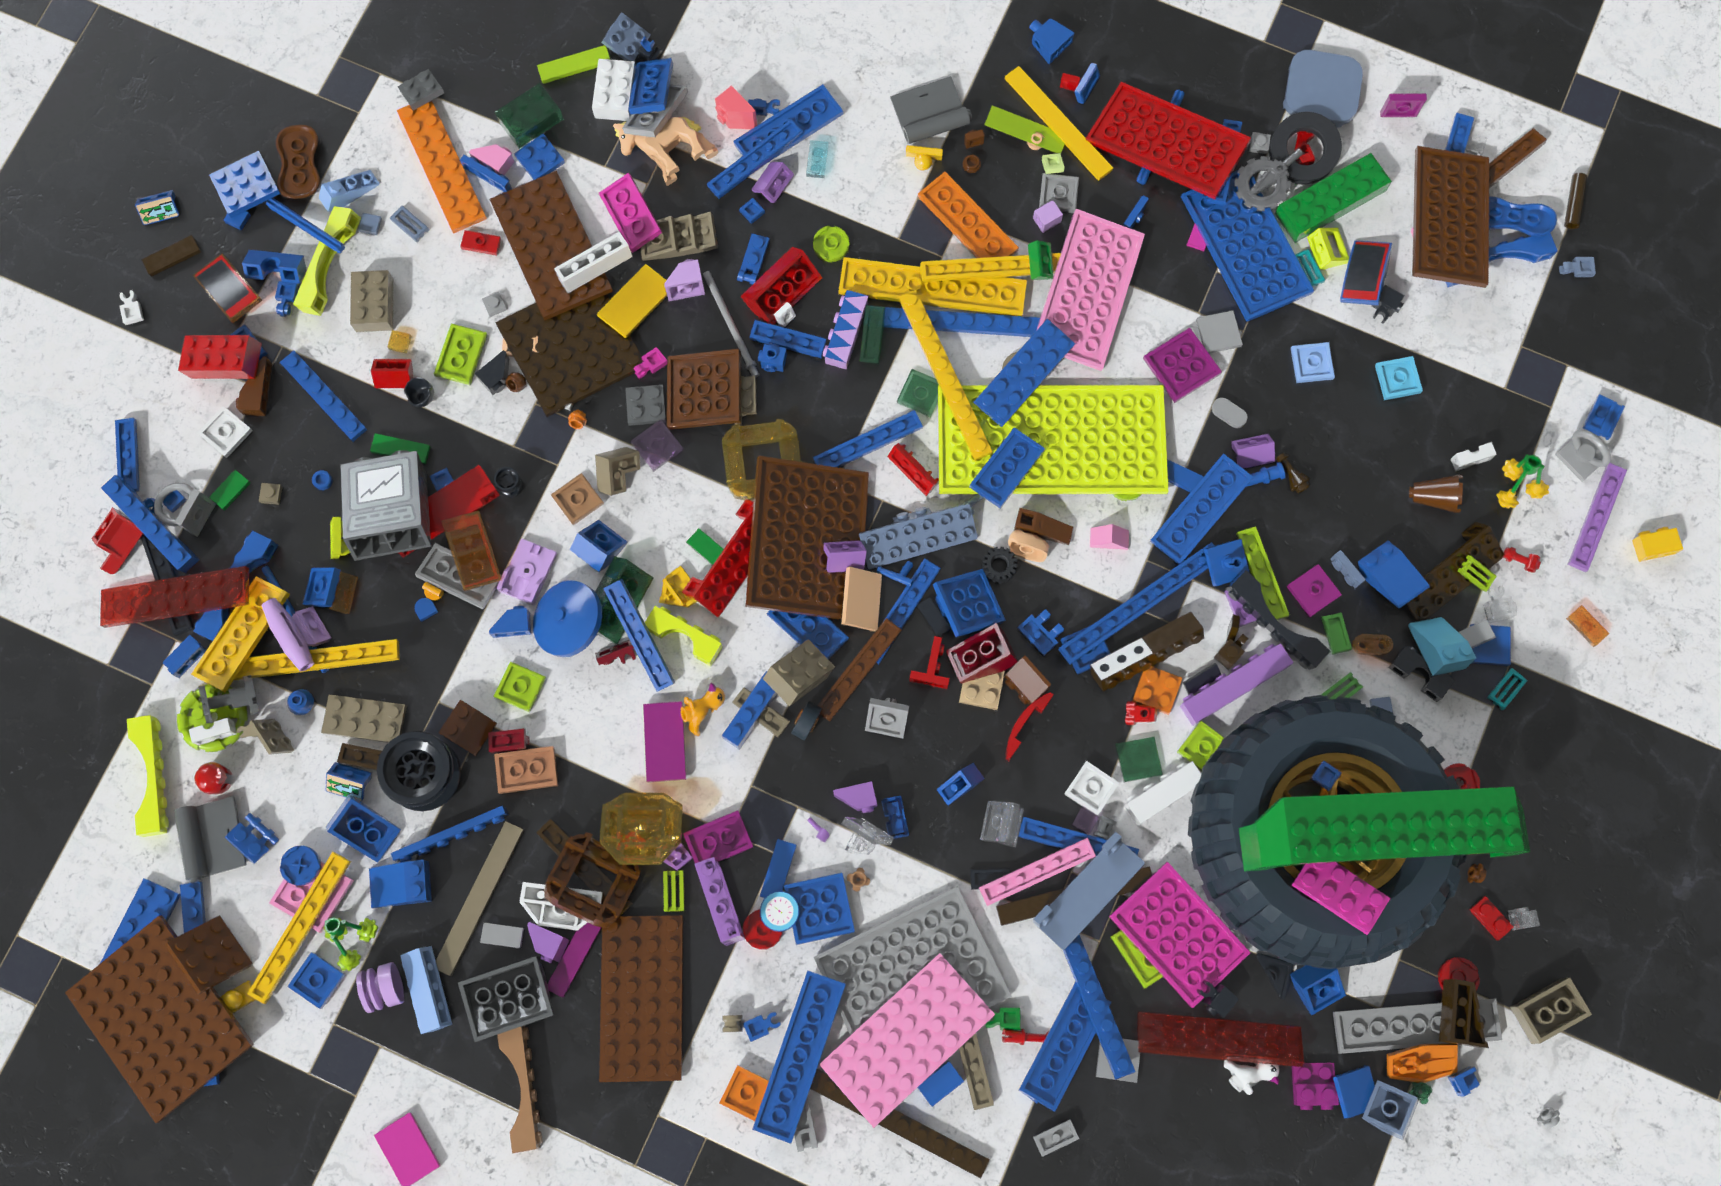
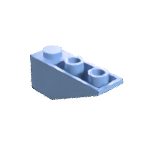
M371 170L322 184L319 199L329 212L333 210L334 206L345 207L379 186L380 183Z

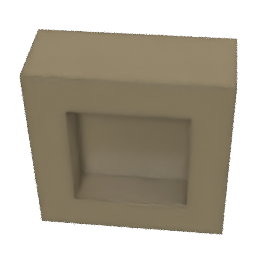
M262 483L259 502L280 505L283 487L280 484Z

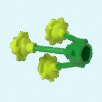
M335 917L325 921V938H330L331 942H335L342 953L337 962L342 971L346 969L351 971L360 964L359 960L361 959V955L358 954L357 950L352 952L351 950L346 951L339 941L343 940L344 935L348 933L346 926L357 929L360 941L369 942L371 938H375L378 929L374 919L365 918L364 922H360L359 925Z

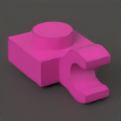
M656 347L641 357L644 362L635 366L634 370L640 379L649 370L653 374L667 365V359Z

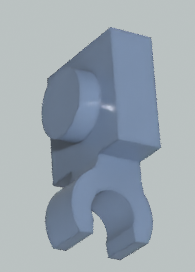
M1575 257L1573 262H1563V266H1559L1560 274L1574 272L1575 277H1593L1596 274L1594 257Z

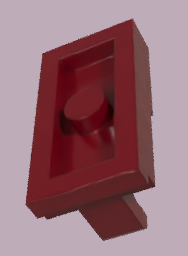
M627 640L596 652L598 665H609L617 657L620 658L622 664H625V654L631 655L632 659L635 660L636 656L631 641Z
M524 728L488 733L490 753L526 749V745L530 744L529 736H526V729Z

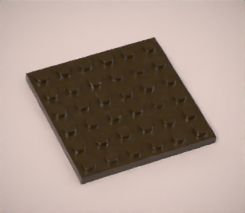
M607 294L545 321L537 303H534L495 322L546 417L636 372L634 367L644 362L630 335L624 338L597 316V313L610 301ZM538 336V343L535 345L537 352L532 351L534 343L532 338Z

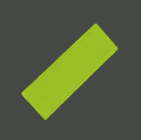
M995 106L991 107L985 125L1057 154H1061L1065 144L1051 128ZM1036 132L1041 133L1045 137H1042V141L1039 144H1035L1031 140L1032 135ZM1037 136L1033 137L1035 141L1040 140Z

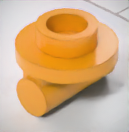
M428 582L423 584L422 588L428 599L436 601L443 596L444 590Z

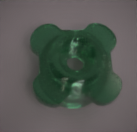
M1413 1082V1088L1409 1091V1094L1418 1097L1421 1104H1427L1429 1101L1428 1097L1432 1093L1431 1086L1423 1082Z

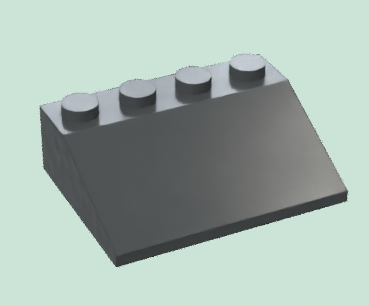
M538 956L458 982L475 1042L554 1015L546 975L541 959Z

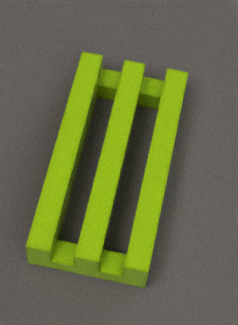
M1468 555L1466 557L1467 562L1462 563L1463 568H1459L1458 572L1479 589L1487 592L1497 576L1474 557ZM1471 564H1474L1490 577L1489 580L1471 567ZM1467 570H1469L1471 573H1473L1476 577H1478V578H1479L1481 581H1483L1486 585L1484 586L1481 582H1479L1476 578H1474L1471 574H1469V573L1467 572Z
M663 871L664 912L685 911L684 871ZM676 875H679L680 907H676ZM668 876H671L672 907H669Z

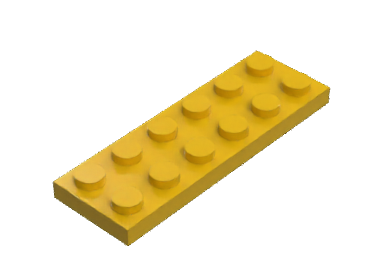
M256 576L191 675L226 693L269 627L262 604L269 599L276 598L283 606L290 594Z

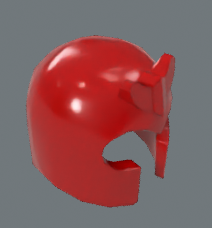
M208 762L201 765L194 776L195 784L204 793L222 794L231 787V784H224L227 779L226 774L232 775L228 768L219 763Z

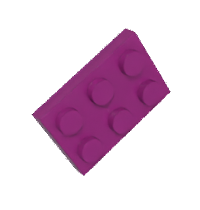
M738 810L683 833L695 863L712 857L720 862L754 848Z

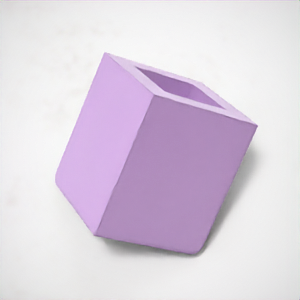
M1050 201L1034 211L1033 219L1042 233L1061 223L1063 217L1062 212L1054 201Z

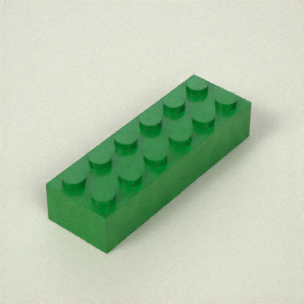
M1369 153L1279 204L1275 215L1294 243L1312 234L1318 228L1328 225L1386 192L1392 181L1373 154Z

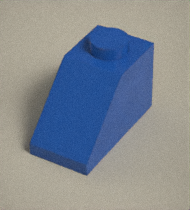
M514 606L513 609L507 610L491 627L489 634L493 638L531 635L530 611L524 606Z
M972 763L958 771L941 785L937 791L946 804L950 805L985 778L975 764Z

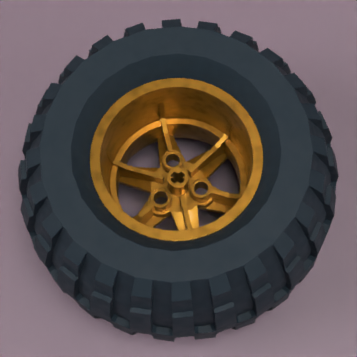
M1316 695L1304 697L1297 701L1285 700L1263 712L1255 713L1222 740L1219 747L1202 767V775L1195 786L1190 800L1192 803V814L1188 822V836L1191 837L1193 851H1191L1193 868L1198 870L1203 881L1201 886L1208 901H1212L1221 911L1220 916L1231 930L1235 929L1245 936L1246 941L1258 950L1272 953L1277 958L1294 965H1309L1316 968L1334 969L1375 963L1399 950L1408 948L1417 941L1427 928L1437 923L1445 911V903L1450 897H1454L1461 878L1459 867L1466 862L1467 855L1367 860L1365 864L1361 861L1337 862L1390 898L1370 933L1366 935L1293 887L1292 884L1300 873L1293 865L1261 871H1244L1239 828L1252 825L1278 799L1292 797L1288 793L1291 788L1302 783L1315 782L1310 778L1322 761L1327 762L1340 771L1341 775L1329 791L1321 786L1318 796L1337 795V786L1351 794L1460 789L1453 775L1446 776L1440 764L1445 759L1434 746L1427 748L1420 740L1423 736L1422 732L1409 723H1397L1393 712L1374 705L1369 708L1366 707V704H1361L1359 699L1345 697L1328 699V696Z

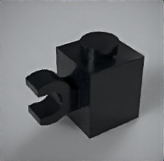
M1384 285L1379 306H1371L1377 309L1373 314V319L1377 315H1382L1383 320L1381 323L1384 324L1394 312L1398 313L1404 304L1401 301L1405 295Z
M1204 981L1203 983L1207 986V991L1203 992L1197 989V993L1205 997L1202 1002L1207 1006L1206 1010L1214 1017L1218 1015L1225 1018L1239 999L1224 985L1218 984L1214 987L1210 982Z

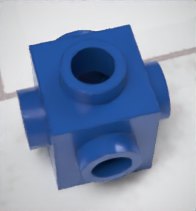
M764 344L763 350H760L758 355L761 368L768 372H784L787 350L777 344Z

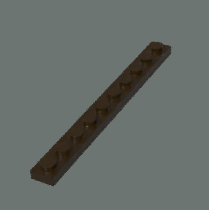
M817 1069L810 1089L863 1116L828 1074ZM895 1109L878 1124L980 1179L990 1160Z

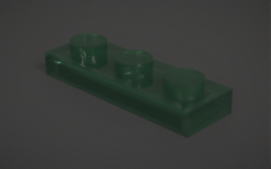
M866 305L860 362L876 364L880 362L885 307Z

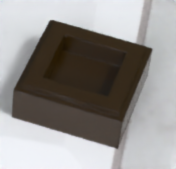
M1232 615L1227 629L1226 641H1229V639L1235 641L1240 624L1239 615Z

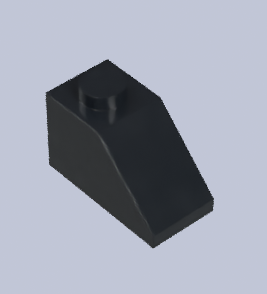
M504 350L475 373L478 380L492 395L501 392L506 385L510 359Z

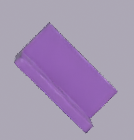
M770 162L753 186L752 191L762 193L770 203H775L794 174L783 162Z
M1269 434L1232 441V449L1237 454V464L1241 468L1275 462L1274 441Z
M861 541L824 543V551L828 557L827 572H844L847 567L864 570L867 550Z

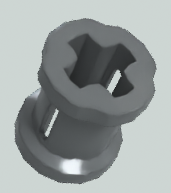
M1099 816L1100 822L1093 835L1108 840L1113 825H1116V821L1108 817Z

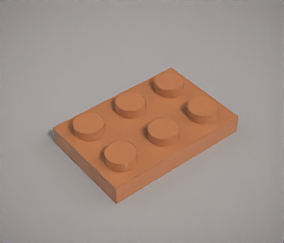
M554 746L494 754L499 794L558 786Z

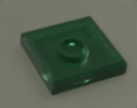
M911 369L897 399V403L931 418L938 403L939 384L937 380Z
M1155 737L1115 744L1123 783L1163 775Z

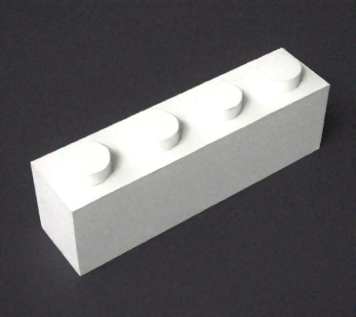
M618 232L554 269L559 281L567 293H570L632 257L627 242L621 233Z
M1193 761L1189 764L1183 762L1176 767L1177 771L1172 775L1168 772L1160 777L1161 782L1157 785L1151 783L1143 789L1145 791L1143 794L1138 796L1136 793L1127 799L1129 803L1125 805V808L1137 826L1195 789L1202 774Z

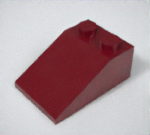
M997 623L946 651L960 683L1003 672L1018 662L1005 632Z

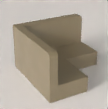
M623 447L595 455L598 491L610 496L626 492L625 473L640 470L639 451Z

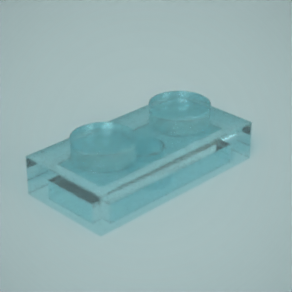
M810 140L806 177H825L828 142Z

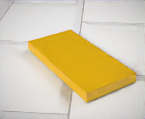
M645 264L597 313V316L624 338H627L667 297L664 285L666 279Z

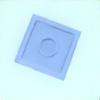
M1329 342L1291 347L1296 383L1333 380L1335 378Z

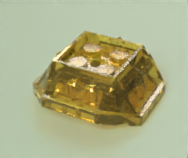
M623 793L611 802L602 805L600 843L620 865H661L681 844L683 805L665 793Z

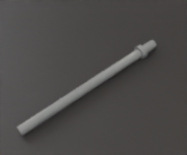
M706 271L703 273V276L741 351V355L746 363L745 367L752 376L757 378L759 376L755 367L757 364L752 360L710 271Z

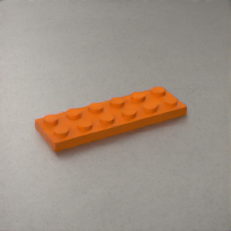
M946 172L942 173L918 193V198L976 258L1012 256L1018 251L1019 247Z

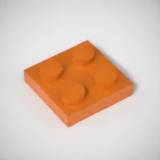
M1151 666L1148 670L1142 672L1132 701L1144 706L1157 707V711L1169 715L1182 678Z
M737 1065L719 1104L755 1121L769 1080Z

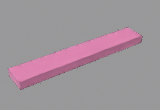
M1086 838L979 887V890L986 905L989 906L1095 857L1096 854L1089 839Z

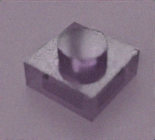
M1081 807L1072 825L1090 834L1099 816Z

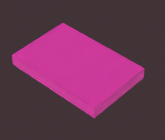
M411 1112L374 1135L401 1186H411L441 1167Z

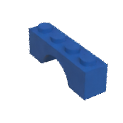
M767 671L722 734L725 741L739 750L751 734L762 712L777 696V693L763 680Z

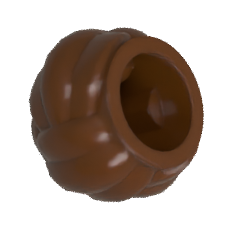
M512 372L507 376L506 385L510 391L520 392L525 388L526 379L521 373Z

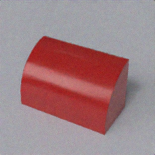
M374 359L371 367L374 387L405 388L407 382L413 378L412 360Z

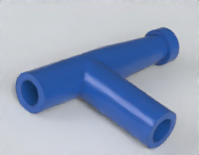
M910 561L906 562L899 574L884 569L882 566L877 568L878 574L881 573L902 584L911 587L914 583L913 579L906 577L913 567V563Z

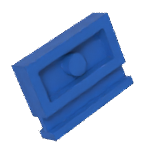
M1599 394L1583 425V429L1609 440L1625 406L1618 405L1617 402Z

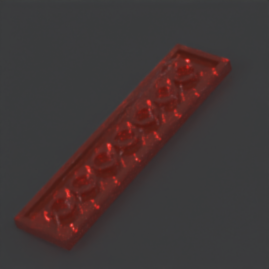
M242 566L102 589L100 626L108 628L249 605V568Z
M1138 1012V1052L1303 1067L1302 1033L1299 1026Z

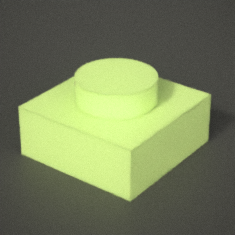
M1060 153L1042 156V163L1046 174L1064 172V164Z

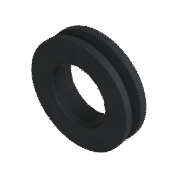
M1299 112L1284 119L1276 128L1269 144V157L1272 161L1276 159L1283 162L1289 157L1287 142L1292 135L1301 131L1315 134L1323 145V156L1312 165H1300L1293 162L1287 167L1289 176H1287L1288 181L1307 185L1324 179L1333 170L1341 155L1342 141L1338 129L1328 118L1314 112Z

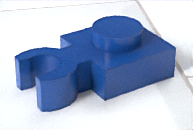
M776 1012L770 1013L765 1020L760 1015L743 1023L750 1042L768 1035L769 1031L767 1028H778L781 1025L780 1022L777 1024L771 1022V1018L777 1015Z

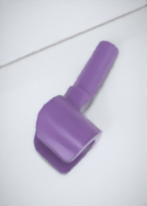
M810 817L807 821L819 831L816 838L825 843L829 838V833Z

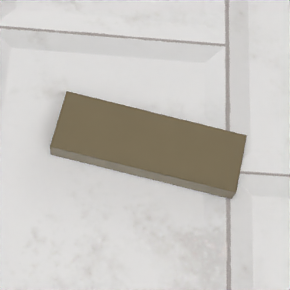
M743 687L732 703L740 709L751 692ZM769 705L757 720L759 724L778 738L790 724L789 720Z

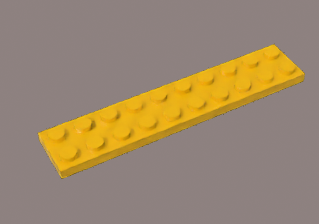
M844 257L839 294L845 295L846 291L850 290L867 295L868 298L900 302L899 296L916 290L923 305L1008 316H1022L1027 280L992 277L922 282L921 267Z

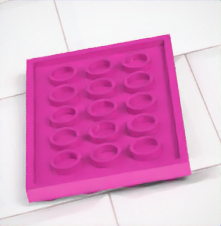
M1168 862L1162 865L1109 915L1111 920L1191 1008H1194L1204 998L1197 993V989L1203 992L1207 991V986L1203 983L1204 981L1210 982L1215 987L1250 954L1249 950Z

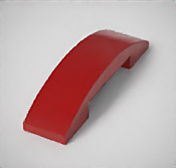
M1050 692L1041 696L1030 704L1018 718L1008 739L1006 760L1009 761L1020 746L1021 742L1016 739V736L1033 711L1037 710L1039 713H1042L1054 694Z

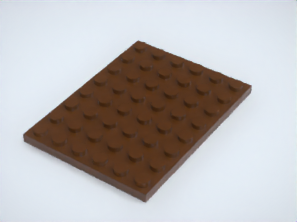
M765 456L757 457L745 607L842 620L846 571L827 572L828 557L824 551V543L860 541L859 533L865 532L869 472Z
M163 915L156 917L65 992L155 1123L162 1121L254 1045L214 987L199 995L165 947L168 941L178 936Z

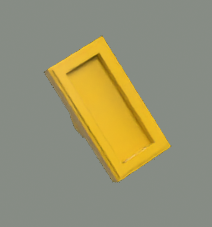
M906 146V157H915L914 164L919 170L929 169L932 165V159L942 160V149Z
M249 980L220 996L232 1014L256 1000L247 994L252 986Z

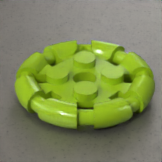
M203 684L205 685L207 698L217 696L218 693H222V695L229 694V689H233L229 686L226 693L209 684ZM199 689L189 692L180 704V714H177V727L179 733H182L184 736L183 740L192 748L198 751L203 749L205 752L221 751L226 749V746L229 744H234L243 734V731L202 745L192 743L189 729L202 725L205 729H209L214 726V722L206 723L202 702L198 699L200 697ZM229 705L210 709L211 714L217 713L218 718L216 721L225 718L237 719L236 732L240 726H244L245 721L248 719L247 706L232 709ZM189 709L193 710L191 713L192 717L187 716Z

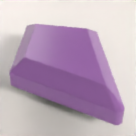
M681 843L653 852L655 857L677 871L692 859V856Z

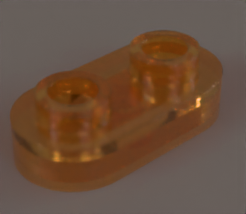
M1361 634L1353 640L1352 646L1354 651L1361 655H1386L1392 650L1393 641L1387 635ZM1359 643H1364L1365 648H1361L1359 646ZM1379 643L1384 644V649L1379 647Z

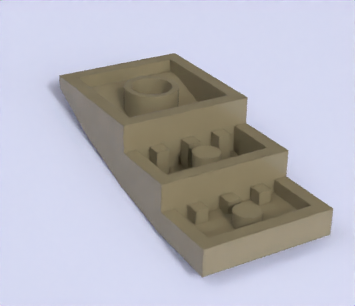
M711 212L697 216L688 214L678 218L669 216L656 220L663 233L640 247L642 260L679 257L716 249L718 244L713 214Z

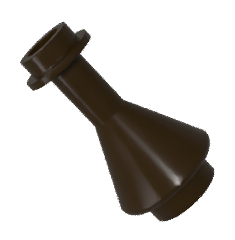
M1284 452L1276 458V464L1279 462L1288 473L1291 491H1296L1299 494L1311 486L1309 483L1311 478L1294 469L1287 459L1290 455Z

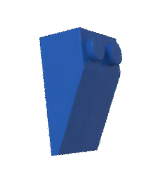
M1390 541L1385 542L1358 561L1360 574L1397 608H1401L1429 588V584L1402 551Z
M350 794L326 825L327 832L377 863L401 831L400 828Z
M407 861L369 868L372 909L432 902L428 861Z

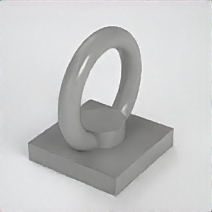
M1585 429L1575 431L1572 440L1555 454L1581 482L1597 468L1605 467L1611 462V454L1606 444L1597 435Z
M172 483L158 493L154 502V511L157 518L163 524L180 526L190 534L198 537L216 503L188 484ZM176 490L185 491L188 493L189 498L182 507L180 514L176 519L168 518L162 510L165 497Z

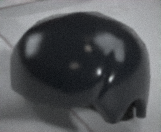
M412 378L404 388V393L412 406L421 408L433 401V386L424 378Z

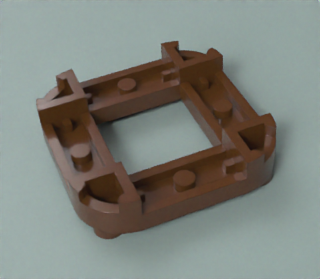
M585 832V834L571 836L567 840L546 880L544 897L552 905L594 926L607 928L618 919L639 878L640 870L634 859L635 856L631 853L625 855L593 839V834ZM581 857L617 874L603 904L566 887Z

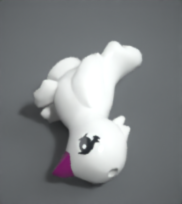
M1229 1055L1224 1057V1067L1232 1075L1229 1079L1231 1085L1239 1092L1244 1090L1247 1095L1253 1093L1252 1087L1261 1080L1271 1081L1278 1085V1063L1272 1059L1258 1058V1061L1254 1060L1256 1067L1235 1064Z

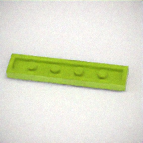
M1256 526L1237 532L1238 539L1242 540L1251 574L1261 585L1262 595L1268 609L1277 620L1288 617L1289 612Z

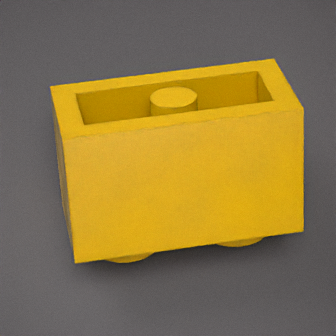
M1662 527L1657 529V532L1650 533V530L1638 533V537L1632 540L1638 561L1675 555L1682 551L1683 546L1677 528L1669 529L1668 527Z

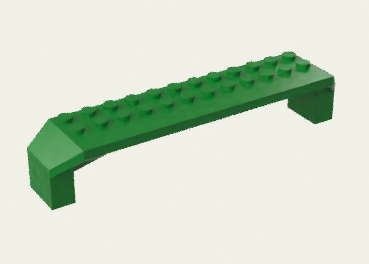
M1514 787L1283 797L1278 799L1252 825L1239 828L1244 871H1261L1309 863L1490 853V857H1506L1530 852L1524 809Z

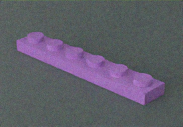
M1612 463L1605 467L1567 565L1583 572L1589 570L1626 475V469Z

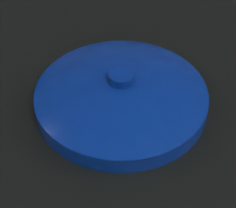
M563 581L551 587L540 599L533 617V632L539 646L547 653L557 657L574 656L586 649L596 637L601 625L602 606L598 595L591 587L579 581Z

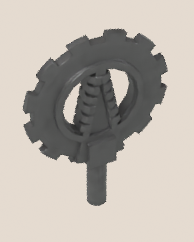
M1298 148L1283 162L1276 159L1274 161L1268 160L1269 157L1261 156L1259 160L1253 158L1247 161L1248 164L1245 167L1241 166L1237 172L1240 174L1239 178H1235V187H1238L1236 195L1239 200L1242 198L1246 207H1255L1257 211H1265V208L1269 207L1272 210L1278 207L1277 203L1281 200L1285 201L1288 196L1285 193L1291 187V181L1287 179V176H1289L1287 167L1297 160L1303 152ZM1265 171L1250 189L1249 180L1252 175ZM1276 184L1272 194L1264 197L1257 196L1261 191Z

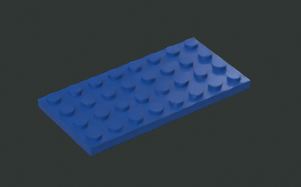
M1235 171L1231 175L1225 205L1207 203L1208 196L1195 190L1183 193L1181 198L1202 235L1246 322L1309 296L1314 293V289L1270 207L1265 208V211H1257L1255 207H1246L1242 198L1239 200L1236 195L1238 187H1235V178L1238 179L1240 174L1237 173L1238 171ZM1253 176L1249 180L1250 189L1256 183ZM1262 192L1257 194V196L1264 197Z

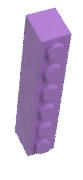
M1280 643L1277 646L1271 644L1264 649V654L1260 656L1258 654L1253 655L1248 659L1249 663L1242 666V664H1239L1232 668L1233 673L1228 676L1224 673L1215 679V684L1210 686L1208 683L1199 689L1200 693L1194 696L1191 693L1183 698L1184 703L1181 704L1180 708L1192 726L1290 667L1294 662Z

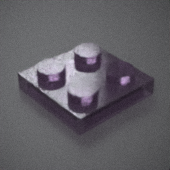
M661 419L630 441L653 472L684 450Z

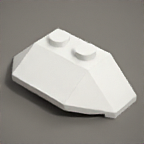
M523 882L520 903L538 926L578 931L588 923L555 907L544 897L545 885ZM569 888L601 904L603 892Z

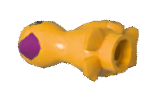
M710 683L708 691L702 698L692 701V699L684 697L686 706L681 707V717L684 722H690L688 730L695 736H700L699 725L706 717L708 710L711 709L713 713L714 710H717L724 703L725 693L721 688Z

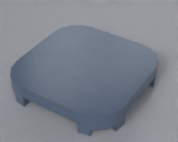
M1315 50L1298 52L1293 57L1288 69L1283 109H1286L1290 115L1299 112L1321 114L1335 124L1336 128H1341L1342 125L1353 120L1359 105L1363 77L1360 63L1354 58Z

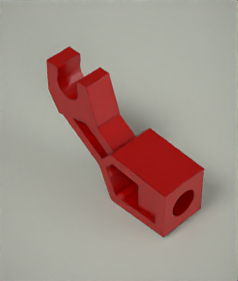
M1306 131L1297 133L1294 152L1299 148L1305 154L1295 160L1296 163L1300 165L1314 164L1315 157L1310 145L1307 143L1314 138L1315 134Z

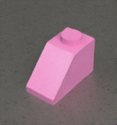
M497 144L469 151L470 156L476 158L484 167L486 165L491 167L498 175H505L514 163L512 152L508 148H501Z

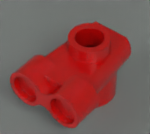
M1127 701L1126 725H1136L1137 722H1156L1157 707L1138 705L1137 702ZM1147 710L1148 714L1144 717V712Z

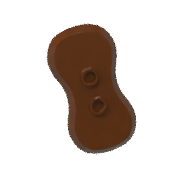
M288 126L277 135L276 148L282 161L277 185L280 193L287 198L298 199L308 197L314 194L319 187L320 176L314 164L318 135L311 126Z

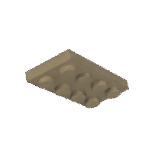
M329 695L321 733L389 743L392 739L402 734L407 706L397 703Z

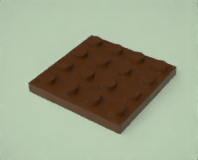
M739 349L667 356V428L669 430L741 423V351Z

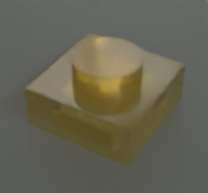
M392 330L387 348L407 354L412 336L408 333Z

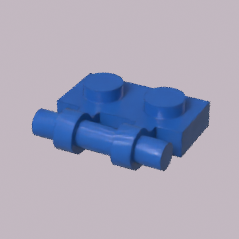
M249 813L245 819L250 824L245 827L241 822L238 823L225 838L250 862L255 864L269 851V848L264 844L269 840L275 845L279 839L274 835L275 832L272 829L266 828L261 823L262 820L258 816L255 817ZM255 828L263 835L260 839L251 833Z

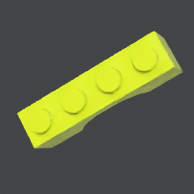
M654 606L645 621L649 632L661 639L670 633L687 635L693 641L694 657L711 667L723 648L722 643H720L721 640L712 634L710 636L704 634V630L697 625L693 627L688 625V621L679 615L677 618L670 614L671 611L667 608Z

